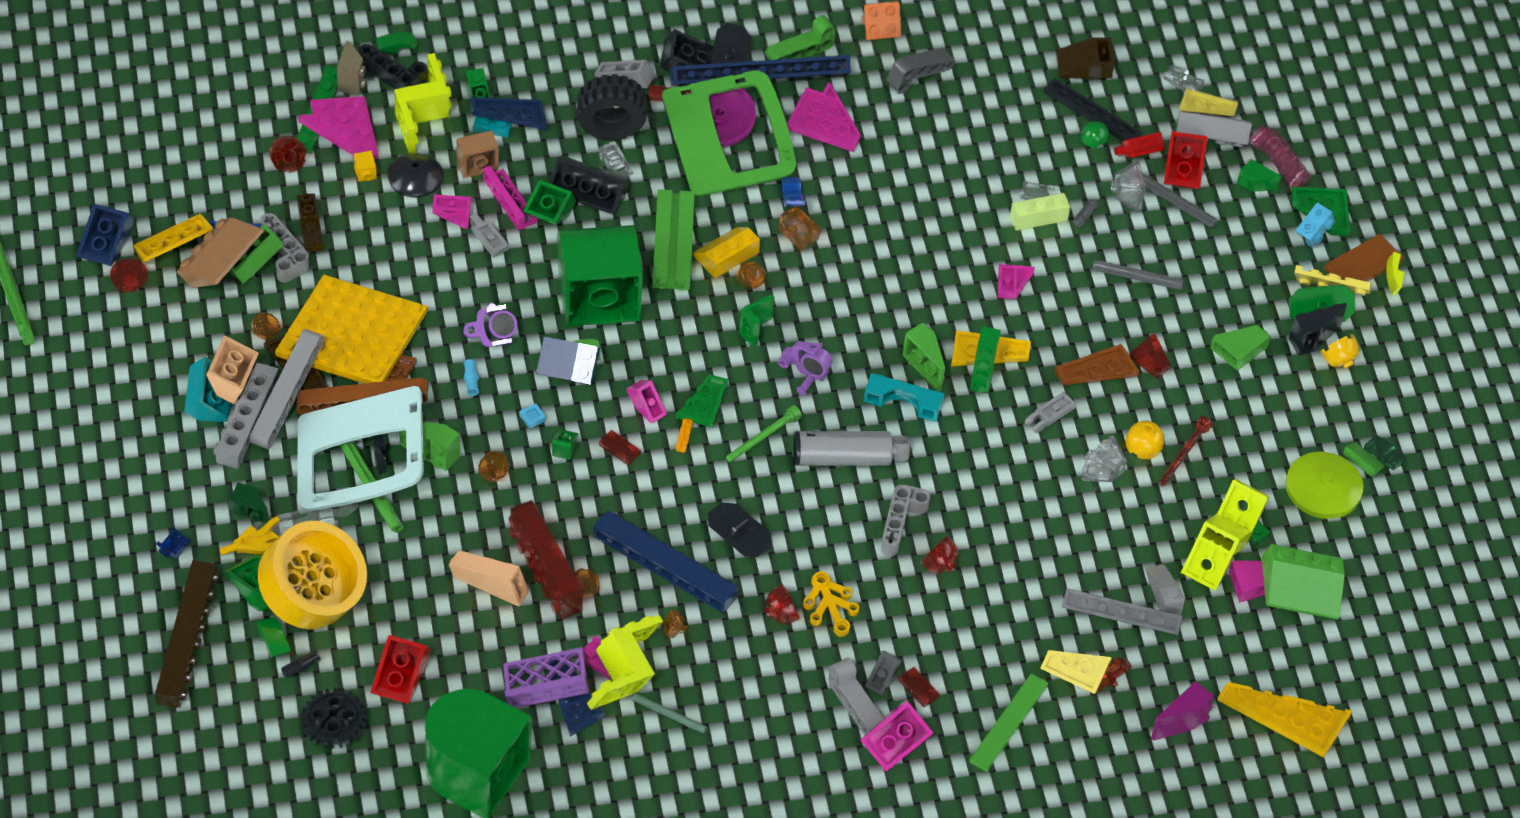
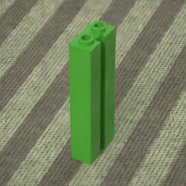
M658 189L652 288L690 290L695 192L680 191V194L672 193L673 190Z

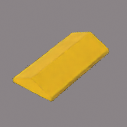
M200 213L134 244L133 247L144 263L212 231L213 227Z

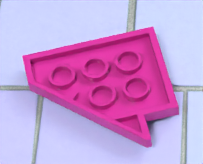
M831 83L827 84L823 93L805 88L787 123L789 131L851 152L855 151L860 141L861 135Z
M365 96L311 100L312 114L299 115L298 121L349 154L353 155L354 153L372 151L373 158L378 159L379 153Z

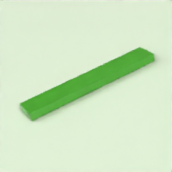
M1030 674L972 755L970 763L986 772L990 769L1048 687L1046 681Z

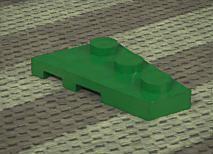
M709 374L697 388V392L685 402V406L681 410L679 409L675 418L680 420L687 418L691 419L693 423L713 427L728 379Z

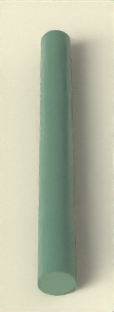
M634 693L632 696V701L704 734L707 726L639 694Z

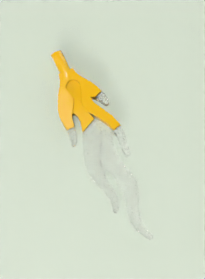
M356 502L344 509L315 510L297 520L293 519L299 517V511L284 513L272 518L263 527L262 522H257L248 527L240 537L233 541V544L219 548L221 556L234 551L237 553L264 554L266 549L295 524L305 521H320L327 518L344 517L356 510L359 503ZM338 520L324 521L334 526H338Z

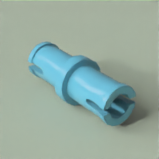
M468 359L464 361V381L467 386V394L469 396H476L479 393V374L476 372L475 360Z

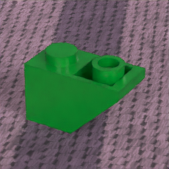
M484 68L467 70L464 80L469 98H490Z

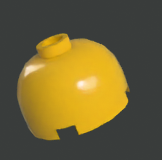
M1351 334L1350 339L1345 336L1328 345L1329 350L1326 352L1324 349L1321 350L1323 358L1329 365L1336 368L1343 366L1346 369L1355 364L1353 360L1358 357L1359 344L1354 334Z
M1145 420L1137 422L1131 426L1126 436V447L1131 454L1132 452L1136 454L1137 458H1155L1164 447V433L1154 422Z

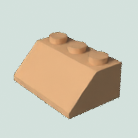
M225 335L206 375L216 395L234 404L245 386L259 353Z

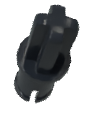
M313 650L302 657H296L295 661L281 668L283 676L288 678L300 671H306L307 667L321 661L320 655L316 656L318 652Z

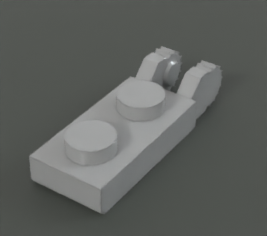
M1062 392L1036 409L1034 413L1026 418L1025 423L1030 426L1039 418L1041 421L1033 427V431L1038 433L1046 426L1051 425L1075 409L1076 403L1065 392Z

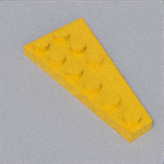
M1227 682L1217 699L1322 757H1325L1352 714V710L1345 709V711L1334 709L1335 706L1327 705V707L1316 705L1313 701L1287 695H1273L1272 692L1266 690L1260 692L1253 690L1252 687Z

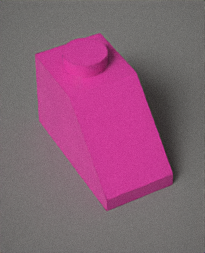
M640 380L626 388L633 405L649 423H653L667 415L652 380Z

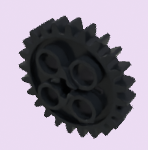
M326 688V694L318 691V697L311 695V702L305 701L306 707H302V714L300 715L302 721L301 728L304 729V735L309 736V741L315 739V745L322 742L323 748L331 744V749H334L335 744H338L341 749L342 743L350 746L351 739L356 742L357 735H363L362 729H366L367 711L364 708V702H359V696L353 697L352 691L346 695L345 689H342L339 693L336 688L333 689V692Z

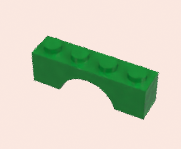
M982 326L970 390L989 394L1001 333L999 329Z

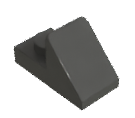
M885 650L882 651L865 687L883 696L897 677L895 672L901 659Z

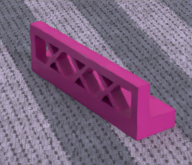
M491 166L483 168L484 182L519 231L538 223L536 217L523 212L527 203L504 169L494 172ZM502 176L504 182L502 183L498 177ZM507 190L513 192L512 196L508 193ZM516 203H520L522 205L520 209ZM524 215L529 216L531 219L525 221Z

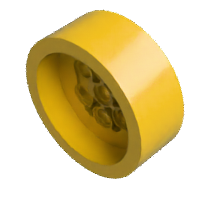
M305 521L287 529L266 549L258 568L259 588L269 608L283 621L304 629H319L337 621L359 601L367 581L366 563L362 552L354 540L340 528L321 521Z

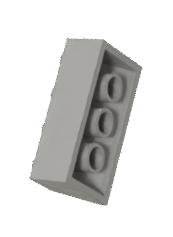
M1179 110L1176 132L1207 136V141L1208 138L1215 139V143L1226 144V141L1233 142V146L1244 147V144L1248 145L1252 123L1246 120Z

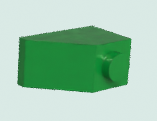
M1250 159L1240 170L1237 183L1251 192L1271 191L1279 188L1282 176Z

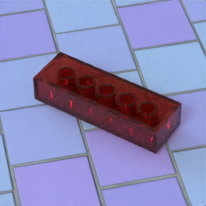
M530 500L510 508L509 534L512 539L516 540L520 554H524L527 567L529 569L532 568L537 584H541L544 597L546 599L549 598L553 613L558 614L560 620L582 612L583 588L534 502Z

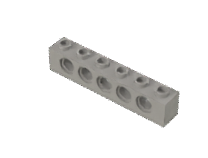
M256 363L254 370H251L248 383L245 384L241 392V398L236 400L235 411L229 415L228 426L222 430L221 441L215 445L216 463L239 469L250 445L251 432L279 378V368Z

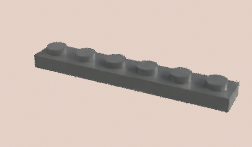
M1066 588L1062 608L1175 635L1179 633L1183 617L1182 615Z

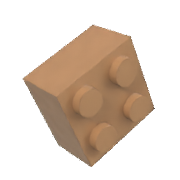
M492 131L457 139V164L463 179L483 174V168L491 166L493 171H498L499 146Z

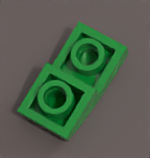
M413 32L391 33L376 38L380 51L384 53H397L399 47L416 49L418 44Z
M276 617L256 622L261 639L265 641L270 658L291 652L283 629Z

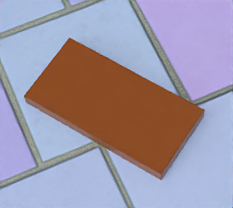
M1378 234L1325 264L1324 269L1328 274L1340 276L1341 280H1345L1348 277L1368 282L1384 273L1387 268L1388 258L1393 252H1399L1381 234ZM1402 255L1400 256L1399 263L1403 262L1404 257Z

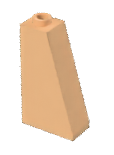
M460 550L450 561L449 566L454 578L516 606L521 605L529 592L520 567L517 565Z

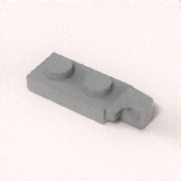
M476 213L470 216L471 230L492 257L509 250V244L489 220L482 221Z

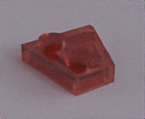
M1154 333L1130 352V358L1156 379L1170 369L1171 364Z

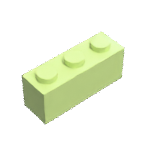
M1065 193L1012 203L1010 218L1015 230L1068 221L1070 205Z

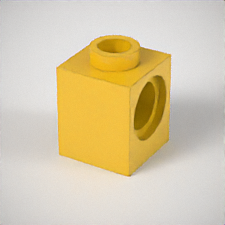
M372 151L354 153V168L358 182L376 179V165Z

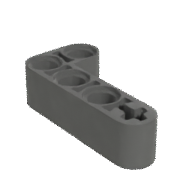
M944 48L900 57L894 62L887 77V82L898 94H902L908 90L913 79L948 71L955 65L956 61Z

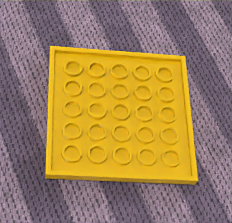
M323 275L277 347L275 355L288 360L302 331L307 329L324 336L323 345L312 368L361 383L383 382L387 380L428 312V306Z

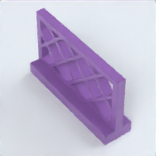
M582 647L503 664L506 685L505 697L508 704L515 708L589 693ZM579 655V659L575 663L568 661L572 656ZM553 660L560 661L555 667L548 665ZM533 664L540 665L535 672L529 669ZM564 664L570 667L566 673L559 671ZM519 668L520 671L514 676L509 673V669ZM545 668L551 671L546 677L539 675ZM575 670L581 672V675L570 676ZM525 672L531 675L526 682L519 679ZM555 674L561 676L560 679L551 681ZM535 678L542 681L539 684L531 685ZM516 682L522 685L519 688L511 689Z

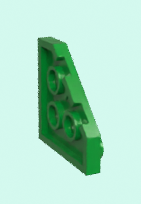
M1292 187V205L1307 216L1316 203H1319L1332 211L1334 217L1333 226L1330 230H1326V232L1335 236L1350 235L1346 189Z

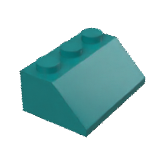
M204 357L190 365L184 412L198 421L227 422L230 415L231 402L216 395L206 375L212 360Z

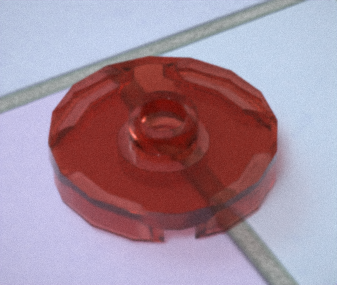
M136 259L118 261L110 270V281L120 291L134 292L141 286L143 287L148 280V271L145 264Z

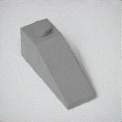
M646 60L601 62L594 74L598 78L605 74L607 76L612 74L624 75L628 79H634L643 89L649 87L655 76Z
M1163 564L1146 567L1145 571L1159 610L1181 615L1184 599L1179 585L1166 566Z

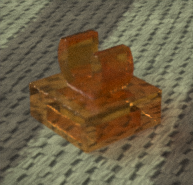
M671 610L663 619L662 624L667 638H674L678 633H684L688 628L684 626L683 621L685 618L680 616L678 610Z

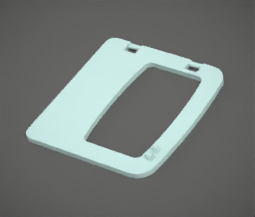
M412 386L305 413L299 417L297 499L299 505L304 510L327 509L368 500L413 486L421 479L424 468L422 454V391L420 388ZM417 405V411L411 413V406ZM406 431L407 469L404 472L356 487L314 494V456L317 452L366 437ZM418 454V461L412 462V455Z

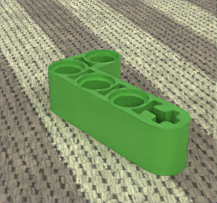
M825 15L818 16L813 21L811 31L769 46L765 50V55L769 60L807 58L821 53L833 46L835 28Z

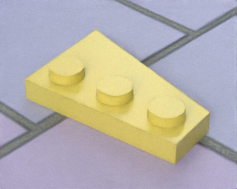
M1186 88L1179 110L1234 116L1238 102Z
M1048 650L1040 669L1096 694L1112 657Z

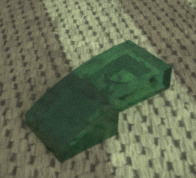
M1378 435L1364 444V449L1367 452L1379 457V461L1392 470L1397 469L1407 461V458L1395 446Z

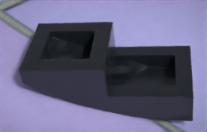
M381 434L375 435L373 441L374 460L377 471L381 475L387 473L386 460L384 458L386 456V443Z

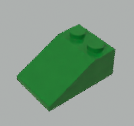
M256 554L224 572L249 605L260 612L267 610L269 606L265 602L259 588L258 568L262 556Z

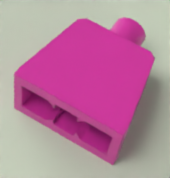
M1232 561L1229 575L1239 603L1264 596L1262 561Z

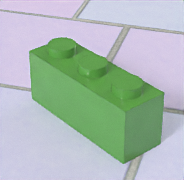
M264 224L260 227L263 233L229 270L242 284L249 280L284 246L277 235Z

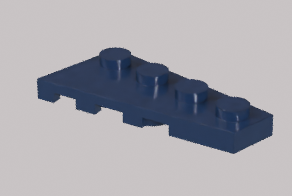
M470 97L469 104L472 115L543 130L547 128L541 100Z
M553 660L548 665L555 667L560 661ZM564 664L559 671L566 673L570 667ZM574 671L570 676H578V674ZM555 674L551 681L558 680L561 676ZM590 691L586 694L558 699L570 737L605 717L601 707L590 710L587 704L592 698Z

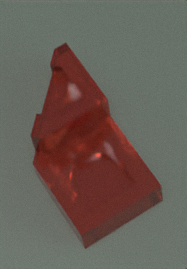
M1117 657L1108 666L1097 691H1103L1108 685L1118 686L1116 679L1132 667L1130 662Z

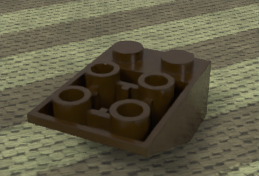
M1093 37L1055 51L1059 78H1112L1115 62L1111 37Z

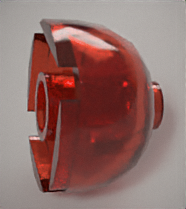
M280 136L271 144L269 158L273 166L280 172H295L306 161V147L294 136Z
M946 536L920 563L925 569L934 574H941L946 570L950 572L957 565L955 563L958 557L957 545L951 538Z
M784 584L773 588L768 593L766 598L767 607L764 610L769 619L773 617L779 624H790L800 619L798 611Z

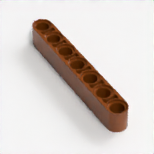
M411 378L301 390L297 395L296 411L298 414L303 415L412 386L420 388L422 391V403H425L428 400V381L424 378Z

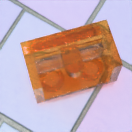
M794 207L780 215L777 229L800 251L809 244L819 240L821 228L799 207Z

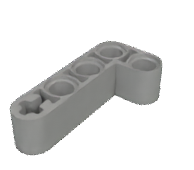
M272 213L264 214L261 217V226L263 224L266 225L284 245L277 251L282 258L276 262V277L280 282H289L309 270L308 253L276 215Z
M907 485L895 487L882 537L881 552L885 556L892 557L898 553L907 513L924 514L928 511L930 493L927 490Z
M847 657L830 665L828 681L832 690L862 733L866 735L883 719L882 715L856 680V667L851 658Z

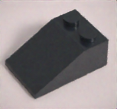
M674 29L664 39L659 67L670 72L669 68L673 66L710 64L713 46Z

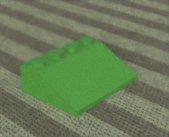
M1271 544L1261 556L1266 606L1338 620L1340 618L1345 576L1343 558Z

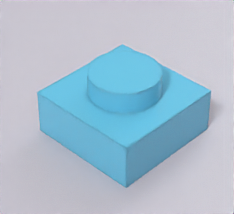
M537 404L519 411V416L529 429L546 421V416Z

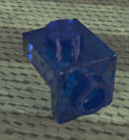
M174 528L162 543L157 541L156 545L160 547L159 552L165 557L169 558V556L177 559L191 540Z

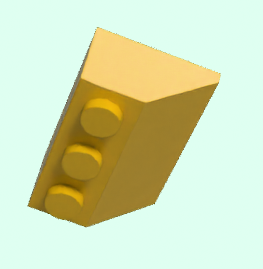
M736 227L694 251L692 255L714 278H717L759 253L760 239L749 227Z

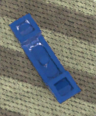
M783 178L782 195L784 206L804 207L805 199L801 193L800 178Z

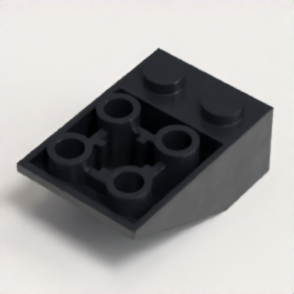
M1346 303L1334 304L1331 307L1319 308L1315 311L1300 313L1295 316L1289 340L1298 356L1316 351L1341 327L1347 306Z

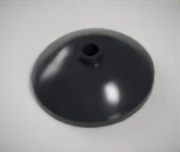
M409 153L398 157L391 163L388 169V181L397 193L406 197L419 198L434 193L440 187L443 181V170L439 162L433 157L422 153Z

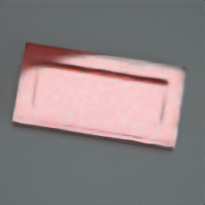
M610 430L599 441L600 447L628 466L641 454L640 449L613 430Z
M915 667L898 677V681L923 708L939 698L940 694Z

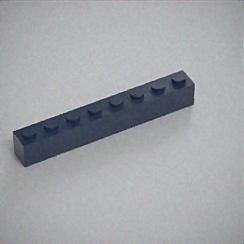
M607 510L594 525V538L724 614L736 600L738 587L732 581L725 580L716 572L703 567L701 563L691 560L684 553L674 550L667 543L657 540L650 533H645L633 523L623 520L619 515Z

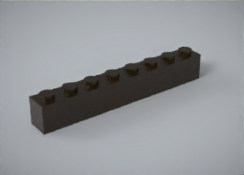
M192 560L155 691L156 705L181 708L182 701H186V686L191 683L192 672L190 671L196 665L197 655L195 653L196 650H200V635L205 632L206 621L204 620L205 617H209L211 608L209 602L214 599L215 588L213 587L219 581L220 573L216 570V563Z

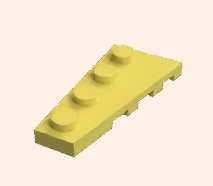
M1296 265V280L1302 285L1309 286L1310 283L1317 284L1318 287L1345 285L1351 291H1354L1355 294L1361 296L1371 292V283L1348 277L1345 280H1341V277L1336 274L1330 273L1324 276L1319 270L1311 269V271L1307 272L1302 270V266Z

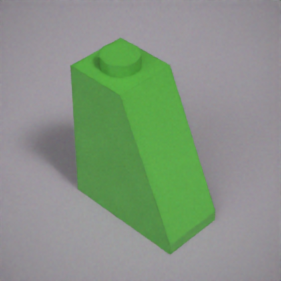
M1255 325L1213 336L1210 349L1238 371L1268 348L1271 336L1267 331Z

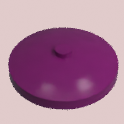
M741 88L709 96L713 122L721 147L733 146L743 141L752 131L756 117L755 105L750 95Z

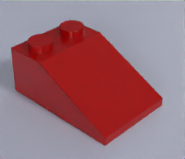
M1171 131L1164 185L1200 189L1207 136Z
M388 635L370 693L409 704L426 668L431 648L420 643Z

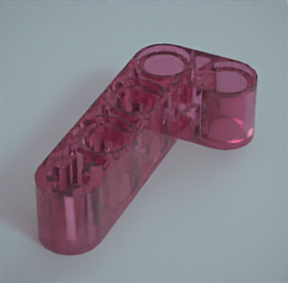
M1260 126L1249 138V142L1256 149L1266 152L1291 187H1303L1311 178L1308 170L1282 135L1275 129Z

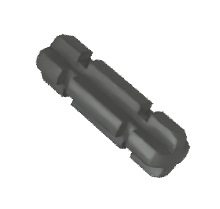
M1089 199L1074 218L1073 223L1075 227H1082L1097 208L1098 203L1095 199Z

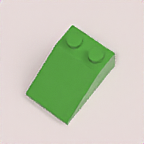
M923 322L906 332L902 356L940 392L942 391L945 366L936 335Z

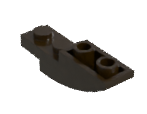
M315 193L296 195L304 248L307 252L323 251L324 244Z

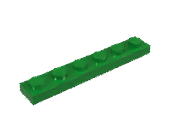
M325 67L312 100L335 97L338 89L337 68ZM311 106L306 115L312 114ZM302 124L294 144V150L312 154L319 134Z

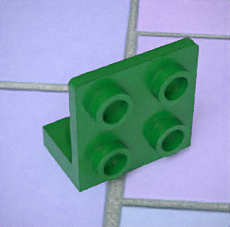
M772 294L762 297L759 301L751 305L748 304L741 309L739 333L751 348L758 345L760 325L772 320L775 298Z

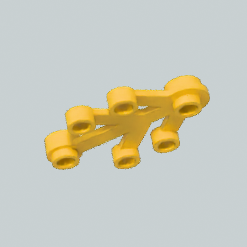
M819 571L812 577L811 583L813 588L810 594L804 598L803 607L807 610H812L815 607V599L821 591L823 598L816 611L811 614L810 623L814 626L820 625L822 615L828 607L834 621V633L839 637H844L849 633L850 623L841 618L837 606L846 609L850 616H856L859 613V605L855 602L846 601L852 598L853 591L850 587H844L832 582L826 572ZM830 590L840 593L841 598L832 595Z

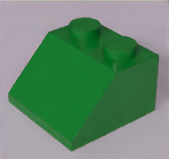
M539 180L523 212L557 225L569 216L576 200L572 192Z

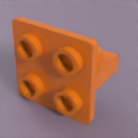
M898 1L864 5V15L861 16V23L865 25L867 40L901 36Z

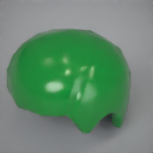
M1091 121L1083 127L1080 138L1086 146L1097 148L1100 144L1105 145L1110 133L1104 123Z

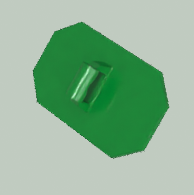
M1345 285L1300 288L1289 298V316L1294 320L1295 316L1300 313H1308L1319 308L1331 307L1334 304L1346 303L1347 306L1342 322H1346L1355 312V293Z

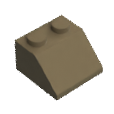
M349 41L345 43L337 66L338 92L359 95L361 89H364L366 85V78H364L366 67L363 66V58Z

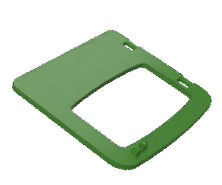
M749 71L744 72V74L725 76L692 83L687 86L669 88L663 91L662 99L690 191L695 192V197L787 178L794 173L796 160L788 126L773 85L764 72ZM737 79H745L743 83L736 84L735 82ZM753 86L757 88L767 111L775 136L780 163L745 172L733 173L725 158L715 129L709 96ZM691 90V94L681 95V91Z

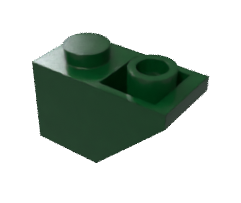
M238 482L229 499L230 512L252 518L255 521L267 523V507L257 488Z

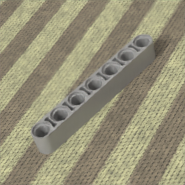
M307 329L302 331L251 432V444L266 449L272 447L323 345L324 336L322 334Z

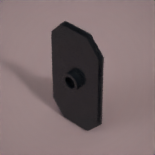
M726 23L717 29L710 64L747 62L751 36L744 26Z
M722 502L708 513L709 527L743 556L759 557L772 546L771 533L738 504Z

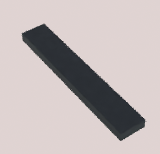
M1055 78L1044 88L1043 92L1090 122L1099 121L1104 123L1108 127L1109 133L1121 141L1141 136V131Z

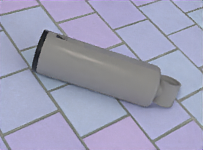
M795 431L793 436V461L795 466H889L892 459L900 462L909 459L911 440L901 435L892 438L889 431Z

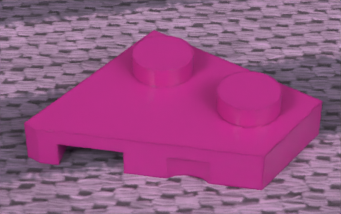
M434 194L433 214L464 229H468L471 197Z
M999 264L998 298L1017 299L1034 274L1035 267Z

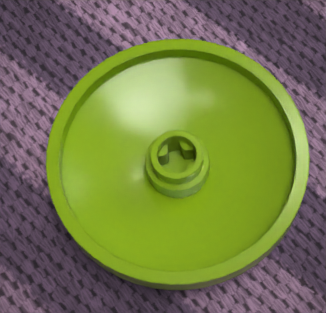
M1312 452L1299 457L1292 463L1286 477V490L1291 501L1303 512L1317 518L1335 519L1351 513L1358 506L1363 494V480L1356 467L1345 458L1329 452Z

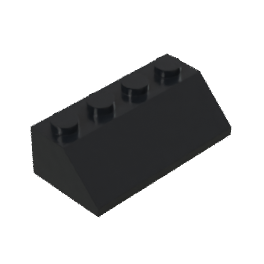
M557 156L549 184L572 192L578 203L615 215L626 196L631 179L566 156Z

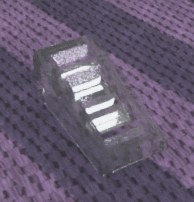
M615 141L599 148V157L610 172L623 177L633 174V170Z

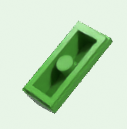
M1356 442L1347 445L1344 449L1343 455L1371 477L1385 466Z

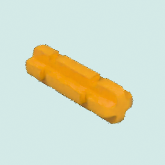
M684 418L682 421V427L680 428L676 444L677 452L684 453L686 451L693 425L691 419Z

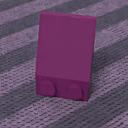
M1195 681L1157 716L1151 739L1153 741L1194 730L1200 724L1204 725L1210 718L1209 712L1213 707L1214 695Z

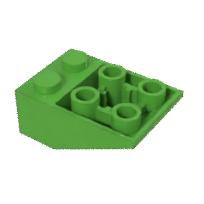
M423 422V459L428 460L435 467L447 471L460 457V433L445 424ZM399 431V442L405 449H407L406 431Z

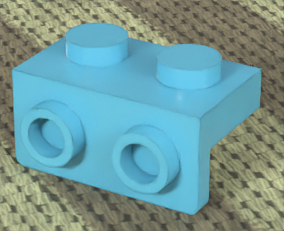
M1316 203L1296 229V232L1305 238L1306 244L1311 248L1315 244H1319L1325 231L1330 230L1333 226L1334 217L1332 211Z

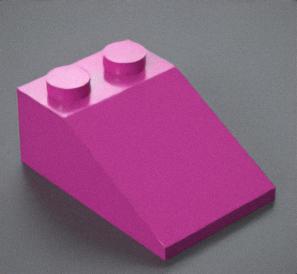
M904 700L860 740L883 769L888 771L931 736L933 732L910 703Z

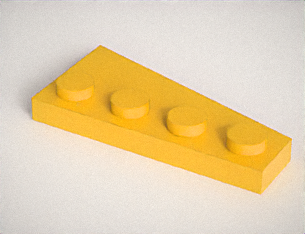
M956 330L951 367L974 365L980 337L979 333ZM1000 337L994 364L1028 361L1031 341Z

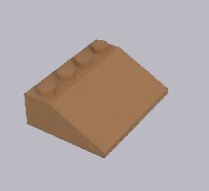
M222 218L215 224L216 228L204 236V241L201 245H197L192 250L193 254L180 263L177 273L191 288L217 285L263 233V230L234 218Z

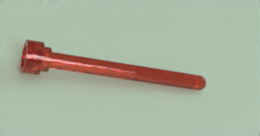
M1201 416L1198 419L1196 430L1160 479L1159 483L1161 486H1165L1202 433L1204 434L1211 429L1213 423L1208 417Z

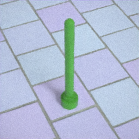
M795 405L789 407L786 410L785 416L728 454L726 460L732 462L788 422H796L801 419L802 413Z

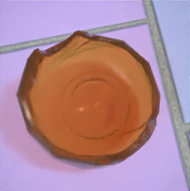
M755 262L742 264L736 273V282L741 283L745 289H756L762 286L766 278L765 270Z
M266 312L257 313L251 323L253 333L263 340L274 338L281 327L278 319L273 314Z
M489 451L480 460L478 472L484 480L491 483L501 481L508 472L509 461L503 453Z
M580 568L571 577V588L579 597H592L600 589L599 579L591 570Z

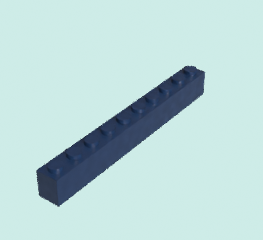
M850 55L673 66L669 69L671 86H684L725 76L744 74V72L749 71L764 72L770 80L847 75L851 73ZM744 78L735 80V82L745 81Z

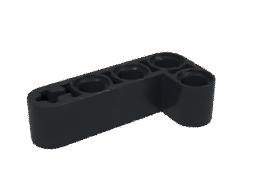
M363 44L359 47L358 53L363 58V66L366 67V70L393 89L427 82V65L424 62H414L406 69L370 44Z

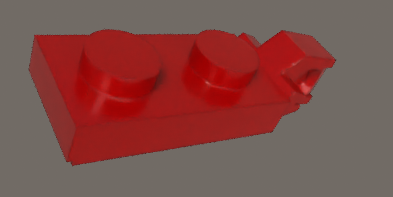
M1162 132L1126 139V141H1122V146L1113 148L1115 155L1125 154V157L1131 158L1165 150Z

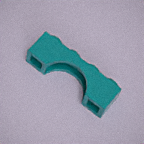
M871 373L865 388L863 402L882 407L891 400H904L916 408L919 418L937 422L943 405L944 393Z

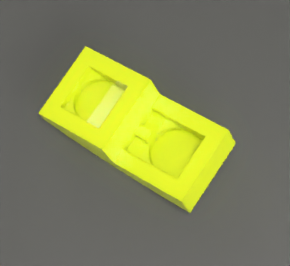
M1393 252L1388 258L1386 268L1388 286L1392 295H1396L1402 288L1405 273L1398 270L1401 254Z

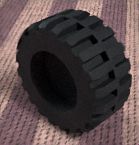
M605 74L599 78L598 76L594 77L592 81H587L579 90L577 95V118L584 131L588 134L591 133L595 138L600 137L602 140L611 139V141L618 138L625 139L627 136H632L636 131H639L646 122V93L643 87L632 78L628 79L627 76H618V74L610 76ZM618 106L619 108L609 109L604 107Z

